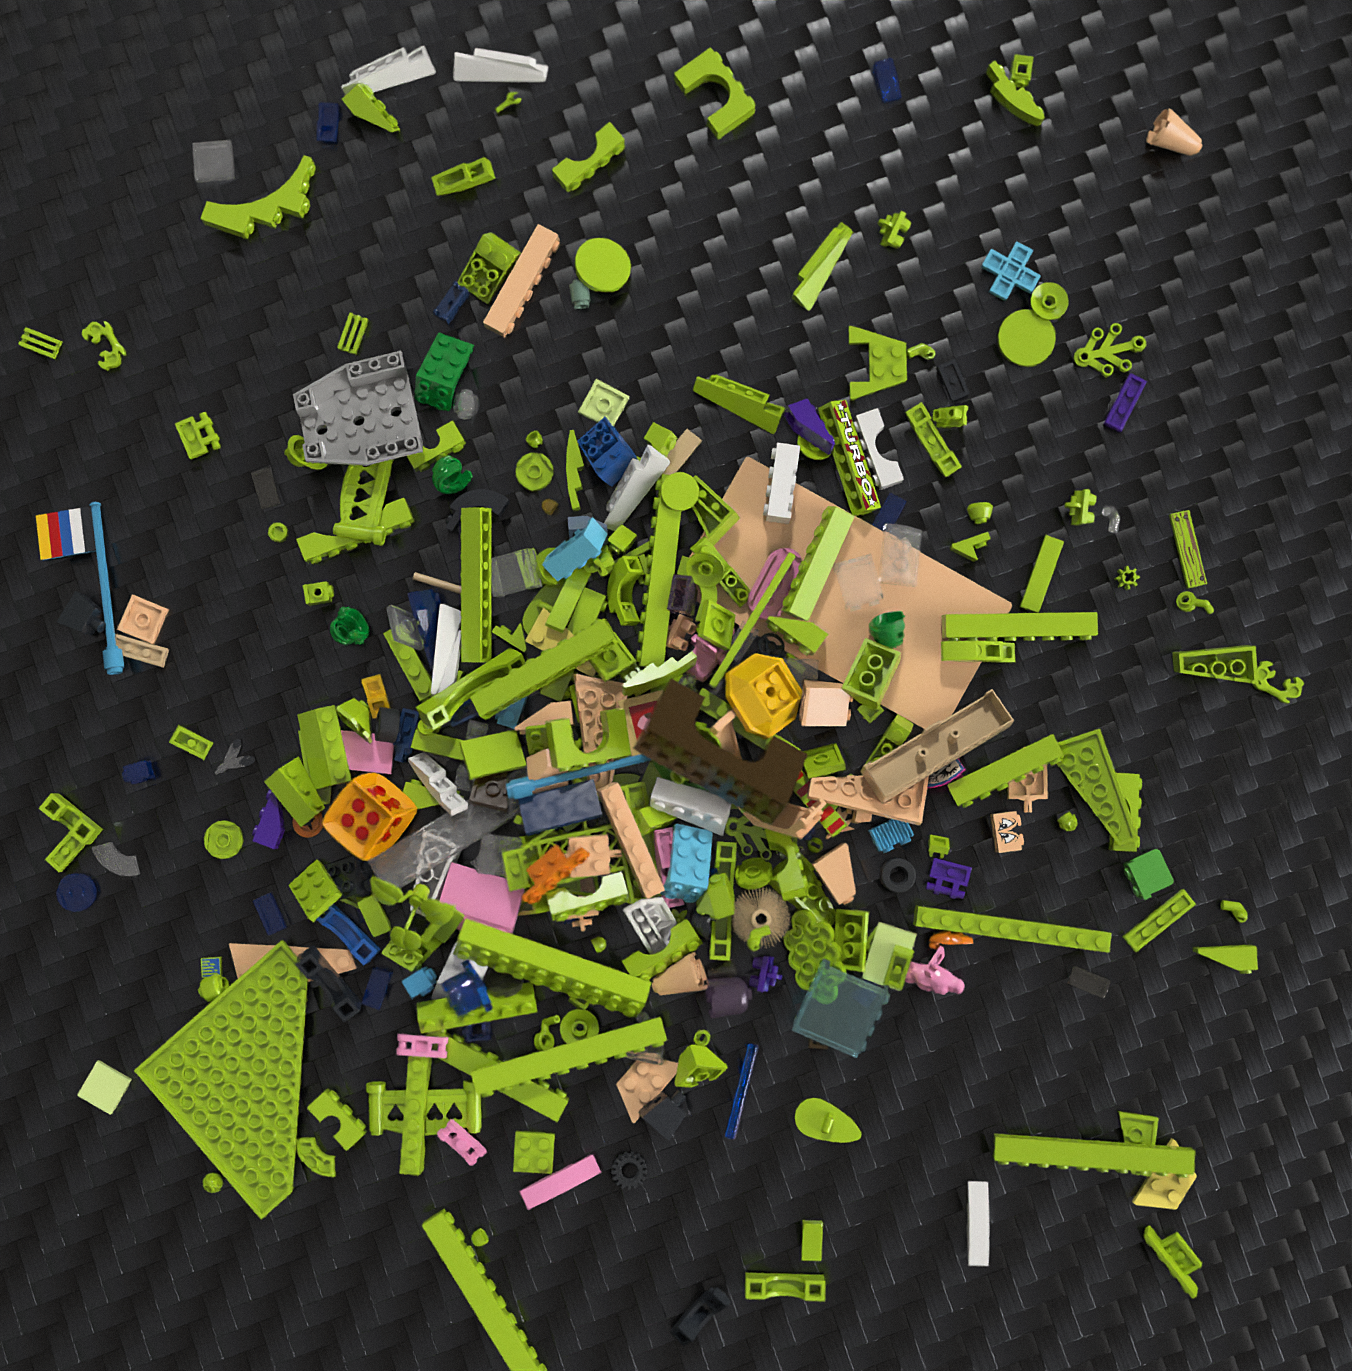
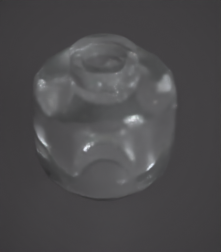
M463 389L455 394L453 402L454 413L459 418L471 419L478 412L479 399L477 395L468 389Z

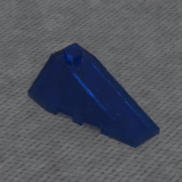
M433 589L410 592L407 594L414 618L420 623L418 631L422 640L424 639L425 641L423 643L430 668L433 670L441 599L439 593L435 594Z

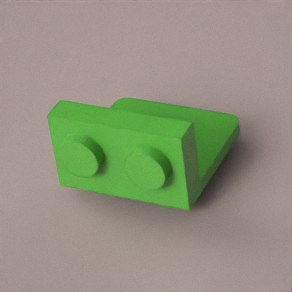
M1158 849L1151 850L1123 863L1125 867L1124 873L1128 880H1131L1132 890L1139 899L1146 900L1152 897V893L1170 886L1174 882Z

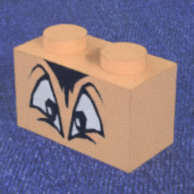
M1016 811L990 814L995 852L1002 853L1022 850L1021 845H1024L1023 835L1019 833V826H1021L1020 815H1017Z

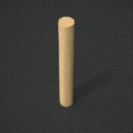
M414 573L413 580L461 594V586Z

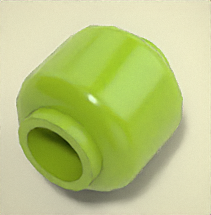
M220 974L206 977L200 982L199 995L206 1001L212 1002L229 987V982Z

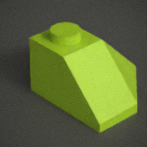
M355 698L339 705L336 711L341 721L371 744L373 739L370 707L361 700L359 702Z
M726 873L716 874L708 879V889L696 901V911L698 914H708L716 920L735 914L734 889Z
M690 1045L679 1057L675 1086L691 1088L697 1086L698 1081H703L707 1078L709 1081L717 1079L727 1069V1065L707 1047Z

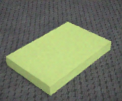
M879 922L862 979L899 991L900 989L883 984L895 945L912 949L917 934Z

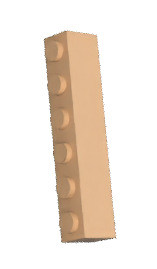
M539 224L537 225L483 321L487 329L504 338L507 333L510 334L515 325L513 322L516 317L519 318L524 309L522 306L525 301H529L531 298L533 286L538 285L540 282L543 268L546 269L549 266L552 252H556L559 248L558 234Z
M613 782L597 789L596 791L642 896L648 899L665 891L619 783Z

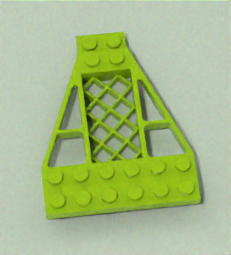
M645 781L621 785L620 788L633 818L637 817L639 823H641L637 811L649 806ZM583 821L581 830L547 837V834L554 829L544 831L517 849L501 852L508 890L532 888L535 885L526 869L544 855L550 844L555 846L552 843L554 841L565 839L560 848L563 853L567 854L563 849L568 842V837L592 836L590 833L603 831L601 835L608 832L615 836L609 846L610 850H613L612 848L615 843H617V848L622 850L616 834L608 830L613 829L611 823L588 828L586 821ZM653 832L642 836L657 871ZM546 843L544 848L541 849V844ZM622 850V857H618L613 865L609 863V873L622 871L628 892V900L625 903L633 904L640 899H645V897L640 892ZM599 875L572 878L567 876L560 880L557 885L592 877L596 893L599 890L597 880ZM556 885V886L552 889V891L557 890V889H561V887H557V885ZM565 888L570 894H577L583 896H591L594 894L591 892ZM656 894L650 898L661 896V894Z

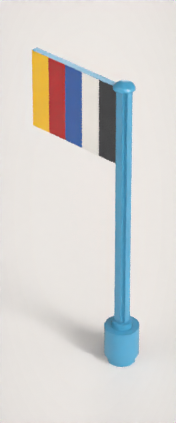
M92 502L88 507L37 515L36 523L40 558L42 561L96 551L104 621L106 623L107 647L106 650L102 651L104 669L107 670L108 675L123 673V651L116 646L100 512L101 504L99 502Z

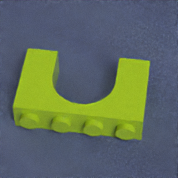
M711 47L674 73V81L684 95L708 81L718 82L727 89L730 98L726 105L707 118V126L717 139H720L754 115L755 102L750 96H746L743 92L742 84L739 81H735L731 69L723 65L721 56L717 51L714 52Z
M615 708L600 711L603 730L602 741L595 750L589 753H583L575 746L569 718L545 721L552 768H557L559 771H567L571 769L570 766L577 765V768L588 767L591 762L604 764L607 763V759L613 758L615 761L631 755L625 709Z

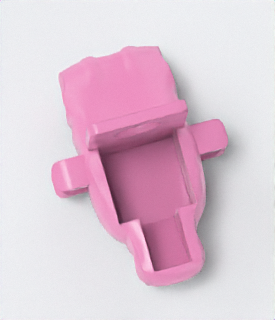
M694 634L691 637V644L695 646L692 652L697 656V662L686 673L691 674L695 680L704 682L717 665H721L728 650L724 651Z
M942 946L939 947L929 964L910 962L905 978L907 983H916L922 990L934 991L941 995L947 992L960 994L965 988L962 980L939 966L945 956L944 947Z

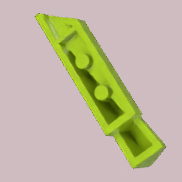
M842 222L837 228L835 227L798 274L797 280L801 284L794 291L792 299L808 311L811 310L853 233Z
M711 375L709 379L697 377L693 388L694 392L771 434H775L785 410L784 407L767 403L768 394L719 375Z

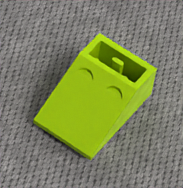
M491 232L483 234L457 283L489 304L510 275L521 252Z
M769 616L766 620L767 627L774 633L780 632L784 635L783 639L791 645L795 643L799 646L798 650L806 656L809 654L812 656L828 636V633L812 622Z

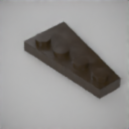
M507 771L475 778L469 804L507 812Z

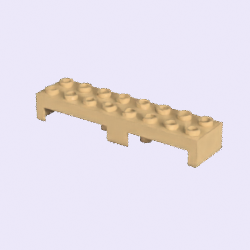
M991 689L982 698L945 720H939L927 727L915 738L873 763L865 764L861 773L883 804L1006 730L1014 720L993 689Z

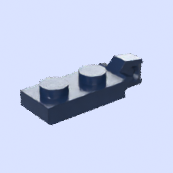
M402 709L397 739L393 743L395 745L394 750L396 751L395 761L406 763L408 755L412 753L411 744L417 725L421 720L418 711Z

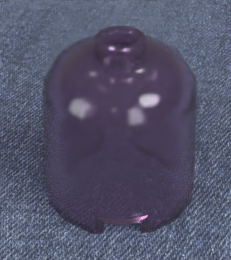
M738 977L706 979L708 987L705 989L706 1002L711 1003L712 1009L708 1010L710 1018L737 1015L746 1011L749 1000H752L751 988L747 989V985L742 979Z

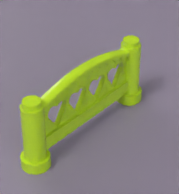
M393 459L375 463L368 467L348 465L340 495L341 521L334 524V535L370 541L374 545L383 546L386 538V528L379 526ZM362 471L368 472L375 479L363 485L358 484ZM357 489H363L371 496L361 502H354V498L357 496ZM358 506L367 514L356 520L350 519V516L353 514L352 508Z
M473 1079L463 1081V1089L428 1090L424 1136L437 1135L441 1128L444 1129L450 1120L446 1117V1114L453 1103L456 1104L463 1115L462 1119L454 1118L453 1120L462 1128H467L469 1133L480 1132L481 1094L476 1095ZM385 1082L366 1083V1092L369 1093V1128L371 1135H382L384 1130L403 1134L404 1120L398 1121L396 1119L395 1121H390L388 1115L395 1104L404 1115L406 1090L386 1091ZM434 1103L443 1114V1119L441 1120L436 1118L429 1120L427 1118V1114Z

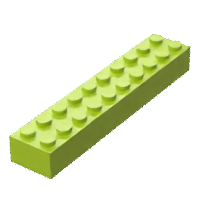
M469 919L464 921L453 952L459 959H468L474 961L479 966H488L494 968L497 972L512 974L517 979H526L535 985L547 986L552 991L567 993L572 998H581L590 1004L605 1006L610 1011L616 1010L628 1017H637L646 1003L651 986L649 981Z

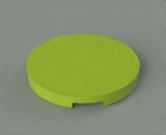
M605 238L590 239L580 246L575 255L576 274L580 281L593 291H617L629 278L631 271L629 257L625 250L612 240Z
M1025 309L1012 313L1004 320L998 333V346L1003 356L1009 362L1011 361L1023 367H1031L1043 362L1051 354L1055 345V331L1052 323L1049 320L1040 318L1033 310Z

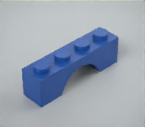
M334 903L317 918L323 926L334 932L346 944L350 953L363 965L368 964L380 952L381 949Z

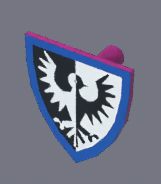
M957 758L929 775L927 788L942 786L954 779L963 778L961 773L965 771V768Z

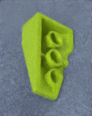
M799 852L796 854V857L802 861L804 870L800 872L802 876H806L808 887L805 888V896L787 901L798 910H810L815 915L817 922H826L832 926L836 921V912L821 888L822 884L820 880H817L812 864ZM788 858L776 865L773 869L772 880L769 882L781 896L777 875L787 866Z

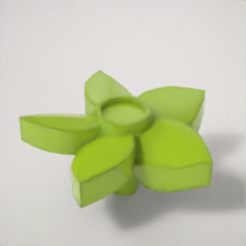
M672 908V914L677 924L685 920L687 910L679 913L676 909Z

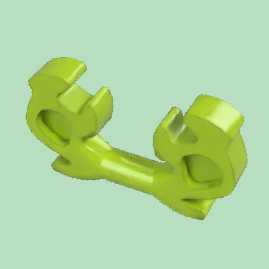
M104 321V328L99 323L92 322L86 329L82 330L83 338L89 341L90 336H92L93 339L91 341L96 344L101 341V336L105 335L112 346V352L103 351L100 353V356L105 358V362L98 361L99 365L107 371L110 368L120 366V353L126 356V351L118 343L111 325Z
M1269 661L1260 662V665L1257 667L1259 684H1253L1256 689L1268 692L1284 704L1290 703L1286 698H1297L1301 695L1304 682L1299 677L1293 678L1294 683L1290 682L1291 679H1286L1283 683L1285 691H1280L1267 682V679H1271L1275 675V670L1270 672L1268 669L1273 664Z

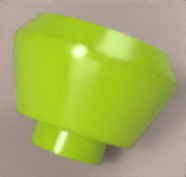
M988 502L973 503L967 508L971 520H974L976 524L986 523L987 519H990L993 506Z

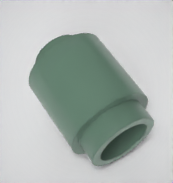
M580 279L573 280L569 287L571 302L574 304V308L583 309L589 307V288Z

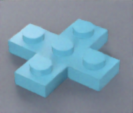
M1017 241L1008 257L991 249L981 268L997 276L989 293L1006 301L1015 285L1031 294L1041 277L1036 272L1024 267L1033 250Z

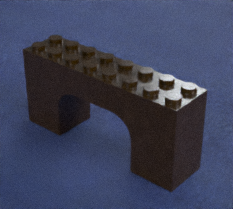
M671 678L658 698L633 749L771 825L786 807L808 754L773 736L756 762H746L704 739L696 729L695 718L705 697Z

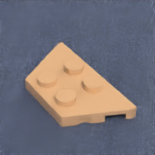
M642 1053L617 1082V1087L633 1123L641 1116L638 1111L660 1094L676 1075L678 1062Z

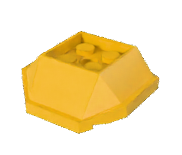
M755 653L725 673L726 699L747 732L768 739L796 719L803 691L782 658Z

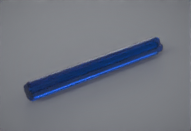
M749 1043L725 1134L729 1139H735L758 1051V1045Z

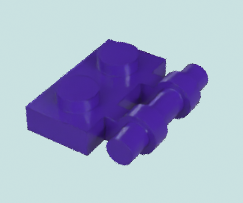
M933 858L929 877L936 878L934 884L927 882L925 889L932 891L933 894L939 895L941 893L948 895L952 899H964L965 892L958 890L959 885H968L972 868ZM942 881L952 882V887L941 886Z

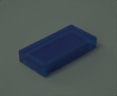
M890 492L872 526L889 535L907 501Z
M272 892L253 900L268 936L287 928Z

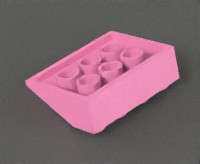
M452 862L439 901L455 905V909L465 915L456 928L458 930H462L465 919H469L513 934L522 902L521 896L524 894L525 888L509 891L505 878Z

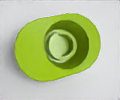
M294 435L289 438L288 448L284 454L291 464L297 467L307 466L316 470L327 466L328 463H310L305 461L302 445L305 444L304 437Z

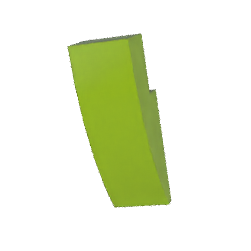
M484 157L470 164L462 163L432 177L438 196L468 189L495 179L491 163Z

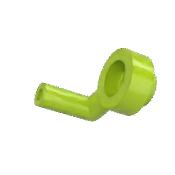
M1182 592L1176 599L1178 607L1184 612H1190L1196 607H1203L1208 614L1214 612V608L1208 600L1197 599L1191 592ZM1185 598H1189L1187 602H1183Z
M558 1015L542 1020L541 1032L536 1034L534 1038L537 1050L543 1051L553 1048L554 1037L549 1032V1025L560 1022Z

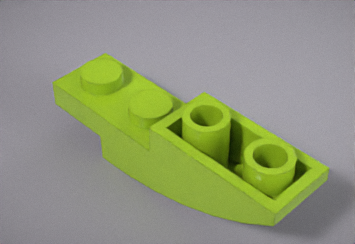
M996 61L989 64L986 73L994 83L991 93L1020 119L1036 126L1041 125L1045 118L1044 112L1039 106H1036L1031 93L1026 91L1024 87L1017 91L1014 82L1007 78L1004 68L998 65Z
M704 536L690 548L694 554L708 552L721 560L724 566V576L718 584L739 607H742L748 601L750 589L735 570L729 566L707 537Z
M942 641L941 661L1015 662V643H1003V641Z

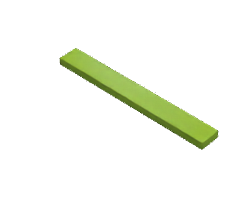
M791 552L786 556L710 681L709 686L713 689H716L794 561L795 555Z

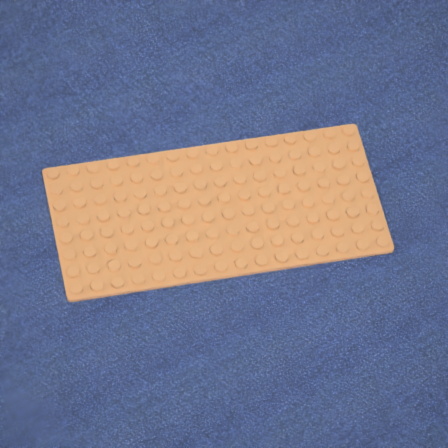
M746 457L722 498L738 514L740 519L714 547L751 590L767 558L773 551L780 548H790L798 552L803 561L807 554L806 549L814 538V531L822 520L823 511L827 506L836 505L795 483L789 524L766 521V516L763 515L764 504L769 502V497H766L767 485L771 486L772 478H768L769 468L750 457ZM855 516L809 620L806 621L814 623L828 633V636L812 656L810 654L808 656L804 655L798 650L799 646L795 643L791 645L783 639L784 635L780 632L774 633L767 627L766 620L758 618L750 632L759 637L767 633L778 635L784 642V651L791 653L796 658L844 683L864 639L867 638L876 642L868 630L870 621L874 617L886 612L902 611L905 615L903 619L905 637L902 645L892 648L901 652V660L880 705L926 729L937 721H943L953 714L981 662L941 661V642L948 641V638H942L941 615L1009 613L1012 604ZM705 531L703 532L700 539L704 536L707 537ZM678 577L674 583V589L701 603V592L698 586L690 580ZM717 584V604L736 614L735 623L744 627L752 614L748 607V601L742 607H739L721 586ZM785 612L778 616L779 618L799 620ZM767 637L769 641L775 642L776 645H781L776 638ZM959 638V641H967V638ZM978 638V641H986V638Z

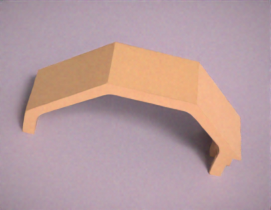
M732 709L709 731L718 738L722 749L742 759L733 726V719L737 715ZM820 798L809 808L787 803L786 807L771 825L750 813L744 812L743 814L755 826L802 839L822 818L820 816L823 813L821 809L826 805V802Z

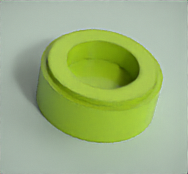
M274 523L269 527L268 535L275 542H283L288 537V529L282 523Z

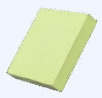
M596 379L578 413L596 423L606 417L615 426L630 397Z
M97 1061L77 1096L111 1115L132 1079L105 1063Z

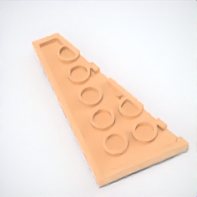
M573 674L584 753H589L595 750L602 741L603 730L600 711L619 708L618 701L627 699V696L622 694V686L625 683L610 680L604 682L600 678ZM613 758L607 759V762L614 761ZM591 762V763H589V766H588V767L595 766V765H599V764H596L595 762ZM615 769L589 775L587 780L594 779L596 790L613 783Z
M847 775V777L811 778L807 799L818 801L822 798L828 804L920 826L923 818L929 776L883 804L864 776Z
M229 943L237 977H241L276 945ZM289 946L297 956L309 948ZM317 948L338 974L357 968L354 955L350 953L349 949Z

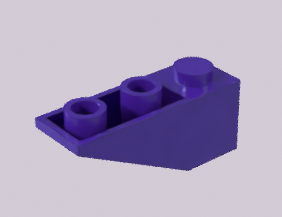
M808 398L788 405L784 417L791 429L826 454H831L835 445L834 438L828 433L823 420H820L815 407L811 405Z
M269 789L266 796L268 802L266 807H263L260 811L259 818L261 820L259 825L254 827L252 836H254V842L272 849H278L285 832L282 803Z

